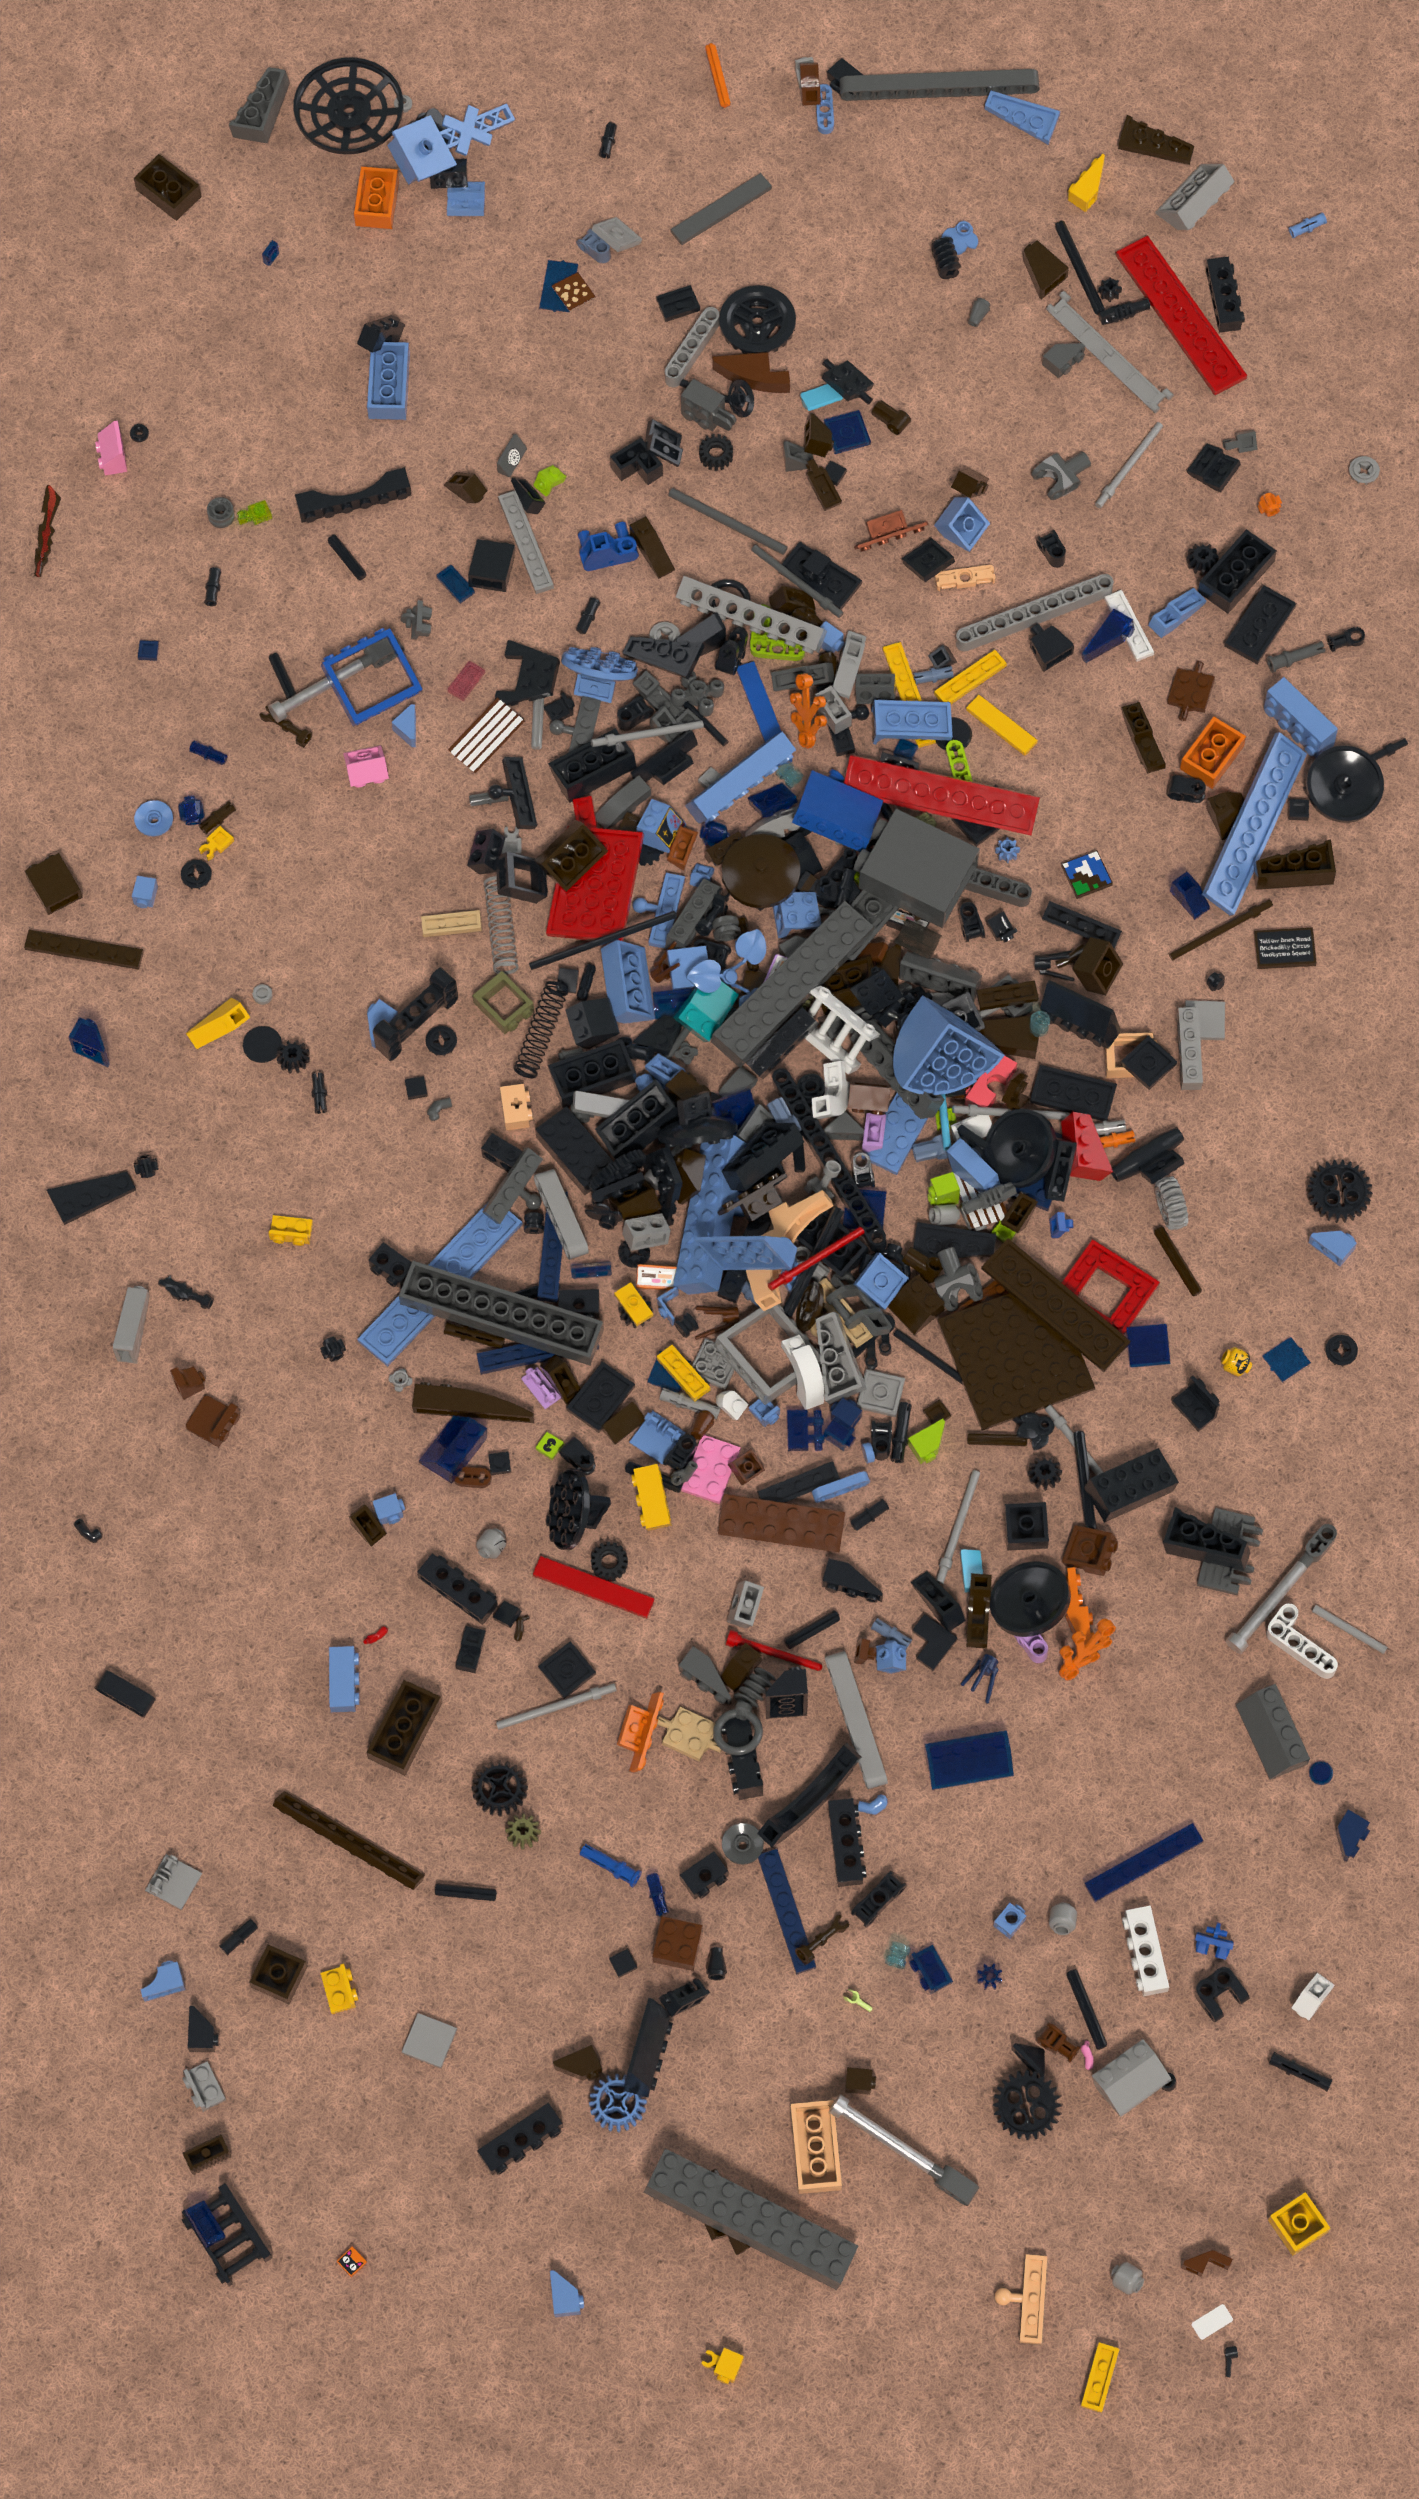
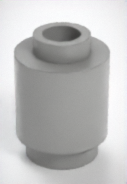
M954 1204L936 1205L929 1210V1220L935 1225L956 1224L960 1218V1211Z

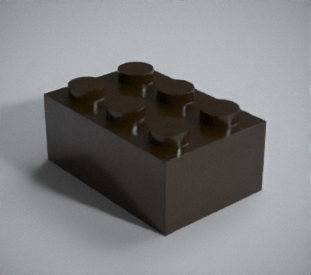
M160 154L134 177L136 190L176 221L202 197L200 185Z

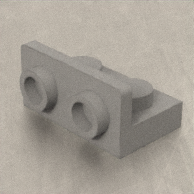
M208 2061L189 2071L187 2069L183 2070L186 2076L182 2079L187 2089L192 2088L195 2094L191 2098L196 2108L201 2107L204 2112L226 2101Z

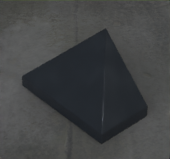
M1017 2043L1012 2046V2051L1032 2073L1038 2071L1039 2078L1045 2074L1044 2049Z

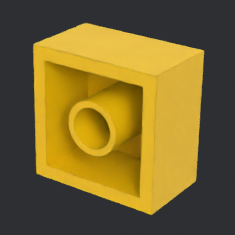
M1306 2192L1270 2215L1268 2219L1292 2256L1327 2234L1330 2230V2226Z

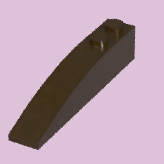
M428 1382L415 1384L413 1413L534 1423L535 1421L534 1413L514 1403L485 1393L452 1387L449 1384L434 1386Z

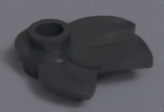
M602 1203L594 1204L593 1210H585L587 1216L598 1220L599 1225L608 1230L614 1229L618 1222L623 1219L620 1212L611 1211L609 1206Z
M1032 1412L1021 1415L1020 1419L1023 1424L1018 1428L1016 1436L1032 1439L1033 1450H1039L1046 1446L1049 1435L1054 1430L1052 1419L1047 1416L1039 1417ZM1041 1423H1046L1048 1427H1042Z

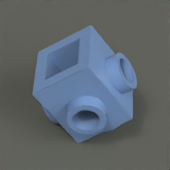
M893 1640L885 1641V1644L876 1646L878 1671L892 1674L906 1670V1646L897 1644V1641Z

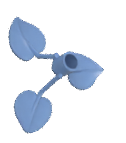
M755 929L738 937L735 943V951L739 957L744 959L731 967V969L721 970L718 962L704 960L689 971L686 979L705 993L715 992L720 987L721 981L726 985L740 989L747 994L739 999V1006H741L758 988H754L750 992L748 989L736 984L737 973L735 970L746 963V961L755 965L763 960L766 954V941L760 930Z

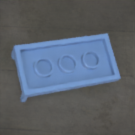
M874 700L871 712L874 714L875 736L873 744L875 745L885 738L951 740L953 737L950 702Z

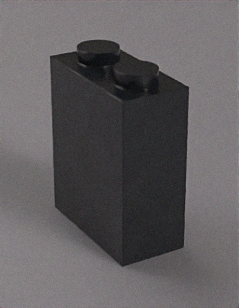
M477 539L468 573L469 587L506 592L515 558V545Z

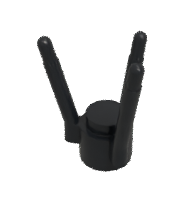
M1072 951L1035 955V970H1040V975H1049L1074 981L1073 977L1047 971V969H1051V960L1067 959L1070 957L1068 954Z

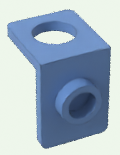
M677 1287L657 1298L660 1315L663 1319L667 1318L672 1326L675 1319L665 1303L679 1295Z

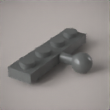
M582 696L575 728L564 725L560 720H554L550 723L549 729L552 734L560 735L566 733L573 735L569 752L591 741L601 700Z
M525 1147L483 1210V1213L496 1224H501L518 1196L526 1201V1206L529 1209H538L541 1206V1198L536 1194L530 1195L524 1190V1187L543 1159L529 1147Z

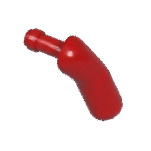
M382 1626L376 1633L368 1635L363 1643L372 1644L382 1639L388 1633L387 1627Z

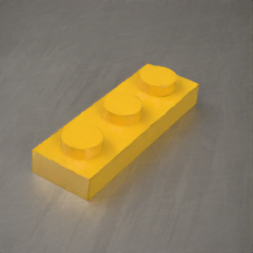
M673 1345L656 1356L658 1362L694 1402L710 1391V1386Z
M1098 2343L1081 2407L1102 2413L1119 2348Z

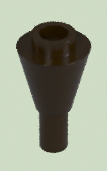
M1083 944L1068 954L1069 958L1056 961L1057 968L1059 969L1069 964L1073 965L1083 951Z

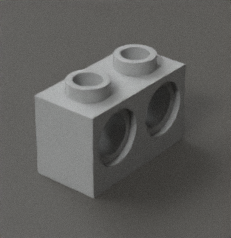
M661 1213L625 1220L622 1235L630 1250L634 1251L668 1244L671 1230Z

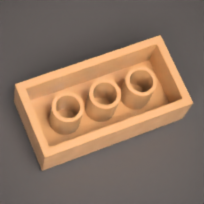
M833 2100L791 2104L799 2194L839 2191L842 2188L835 2116L829 2113L834 2103Z

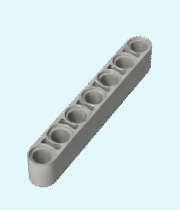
M845 1651L825 1656L826 1665L853 1748L862 1757L858 1763L866 1788L868 1790L888 1784Z

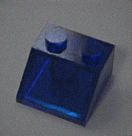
M79 1017L68 1037L73 1052L109 1067L110 1063L96 1022L88 1018L85 1020Z

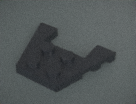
M508 640L504 654L506 659L522 660L515 691H496L494 701L498 697L506 705L515 706L522 701L529 700L530 702L553 696L560 665L559 659Z
M666 1147L647 1154V1160L643 1164L645 1173L651 1169L653 1177H656L658 1181V1191L665 1200L660 1213L663 1214L668 1226L674 1224L672 1214H676L675 1201L679 1200L682 1179L670 1147Z

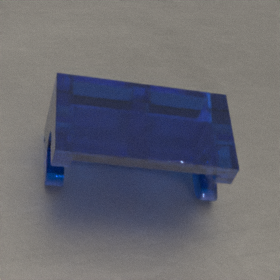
M692 988L652 992L655 1019H660L664 1015L674 1017L692 993Z

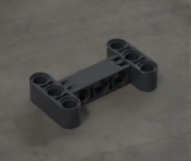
M442 967L436 969L430 976V986L390 1023L384 1019L374 1027L375 1048L389 1061H393L399 1056L402 1051L401 1043L441 1006L449 1009L456 1003L458 999L456 980ZM433 999L434 1002L429 1004L426 1003V1000ZM414 1012L420 1013V1015L416 1017L412 1016L411 1014ZM400 1025L406 1026V1028L402 1030L397 1029V1027Z

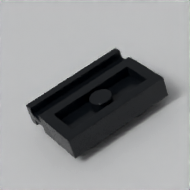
M691 285L656 296V301L665 322L700 311V305Z

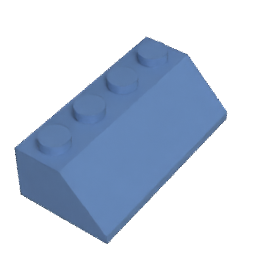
M615 940L601 948L607 998L610 999L616 1021L625 1024L654 1020L655 1015L645 947Z

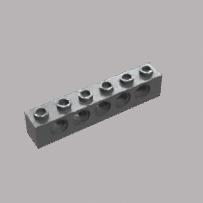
M874 1020L865 1021L871 1024L880 1034L878 1038L871 1041L866 1040L860 1050L867 1058V1061L878 1070L879 1074L886 1079L891 1088L909 1105L917 1117L920 1119L934 1117L945 1099L941 1095H933L926 1091L923 1094H917L902 1088L897 1082L893 1068L895 1043ZM855 1031L850 1040L855 1044L860 1034Z

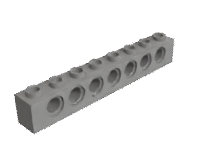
M683 576L676 594V598L684 606L690 607L692 604L698 607V611L708 614V611L718 612L721 620L731 619L733 620L732 624L743 627V624L747 625L752 632L758 634L761 631L768 633V638L776 641L778 638L785 640L784 644L795 647L797 644L803 647V651L813 654V651L819 653L827 631L823 628ZM697 592H702V598L695 601L694 595ZM715 598H719V605L713 608L712 601ZM732 605H737V611L734 614H730L729 608ZM753 611L755 613L754 619L747 621V614ZM767 618L772 619L770 627H764V621ZM784 625L790 626L787 634H782L781 632ZM806 631L807 638L804 641H800V633Z

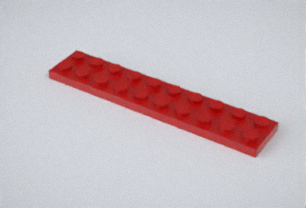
M1148 235L1116 252L1118 260L1145 298H1148L1152 308L1214 395L1247 379V374Z
M850 755L844 784L883 800V803L1032 836L1040 797L855 755Z

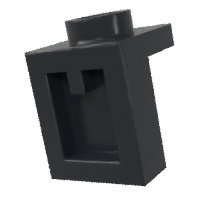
M563 692L560 694V699L545 706L544 711L551 722L554 720L562 721L573 715V707L575 705L571 697H567Z

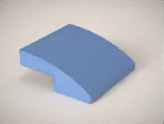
M468 182V187L448 188L447 216H484L485 182Z

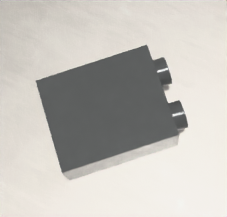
M895 809L889 821L881 817L877 822L871 839L877 841L872 852L863 849L855 862L853 870L860 873L859 888L943 928L978 866L980 848Z

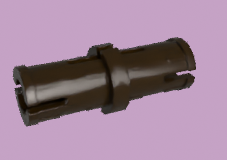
M227 801L217 811L211 812V816L198 825L202 831L204 830V833L207 835L218 824H223V820L236 811L233 804L230 805V801Z

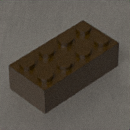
M403 1680L366 1752L368 1759L405 1776L442 1705L441 1696Z

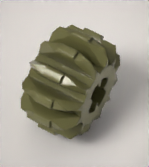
M525 1813L521 1815L522 1819L515 1815V1822L508 1821L507 1824L510 1828L505 1829V1833L509 1835L507 1841H513L512 1845L514 1848L520 1843L521 1850L525 1849V1844L532 1848L531 1840L538 1842L539 1838L536 1835L541 1834V1830L538 1829L539 1822H533L534 1817L532 1815L526 1819ZM521 1828H526L525 1835H521Z

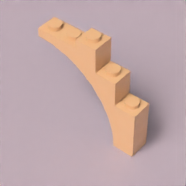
M822 1190L791 1207L786 1202L778 1205L769 1211L774 1229L761 1236L786 1237L794 1243L797 1236L811 1221L833 1207L832 1200ZM746 1270L754 1300L763 1311L782 1303L780 1286L772 1291L768 1288V1283L778 1278L781 1270Z

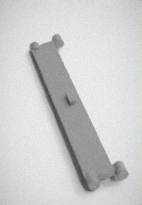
M1065 291L1061 292L1059 296L1062 299L1055 306L1052 304L1048 305L1046 310L1080 343L1084 344L1085 348L1148 408L1157 413L1160 410L1158 404L1165 397L1170 400L1174 394L1167 388L1161 393L1067 304L1071 297Z

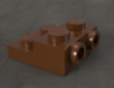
M1075 1525L1062 1563L1065 1566L1083 1569L1086 1573L1104 1576L1105 1572L1111 1569L1112 1561L1110 1557L1112 1553L1117 1551L1118 1541H1116L1117 1539L1111 1532Z

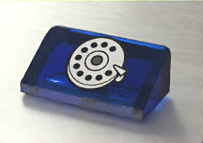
M610 1261L571 1265V1276L573 1279L612 1275Z

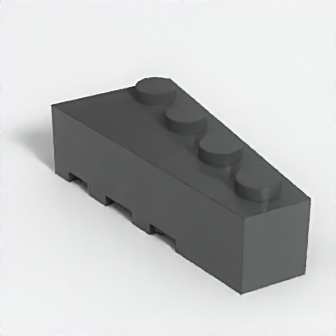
M267 68L256 84L257 88L253 93L249 94L243 108L240 107L237 117L229 123V128L234 138L268 144L290 85L286 70Z

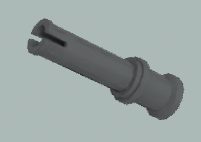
M1322 641L1291 652L1283 651L1280 655L1268 656L1266 658L1267 665L1272 673L1282 667H1291L1294 662L1325 653V648H1321L1324 647Z

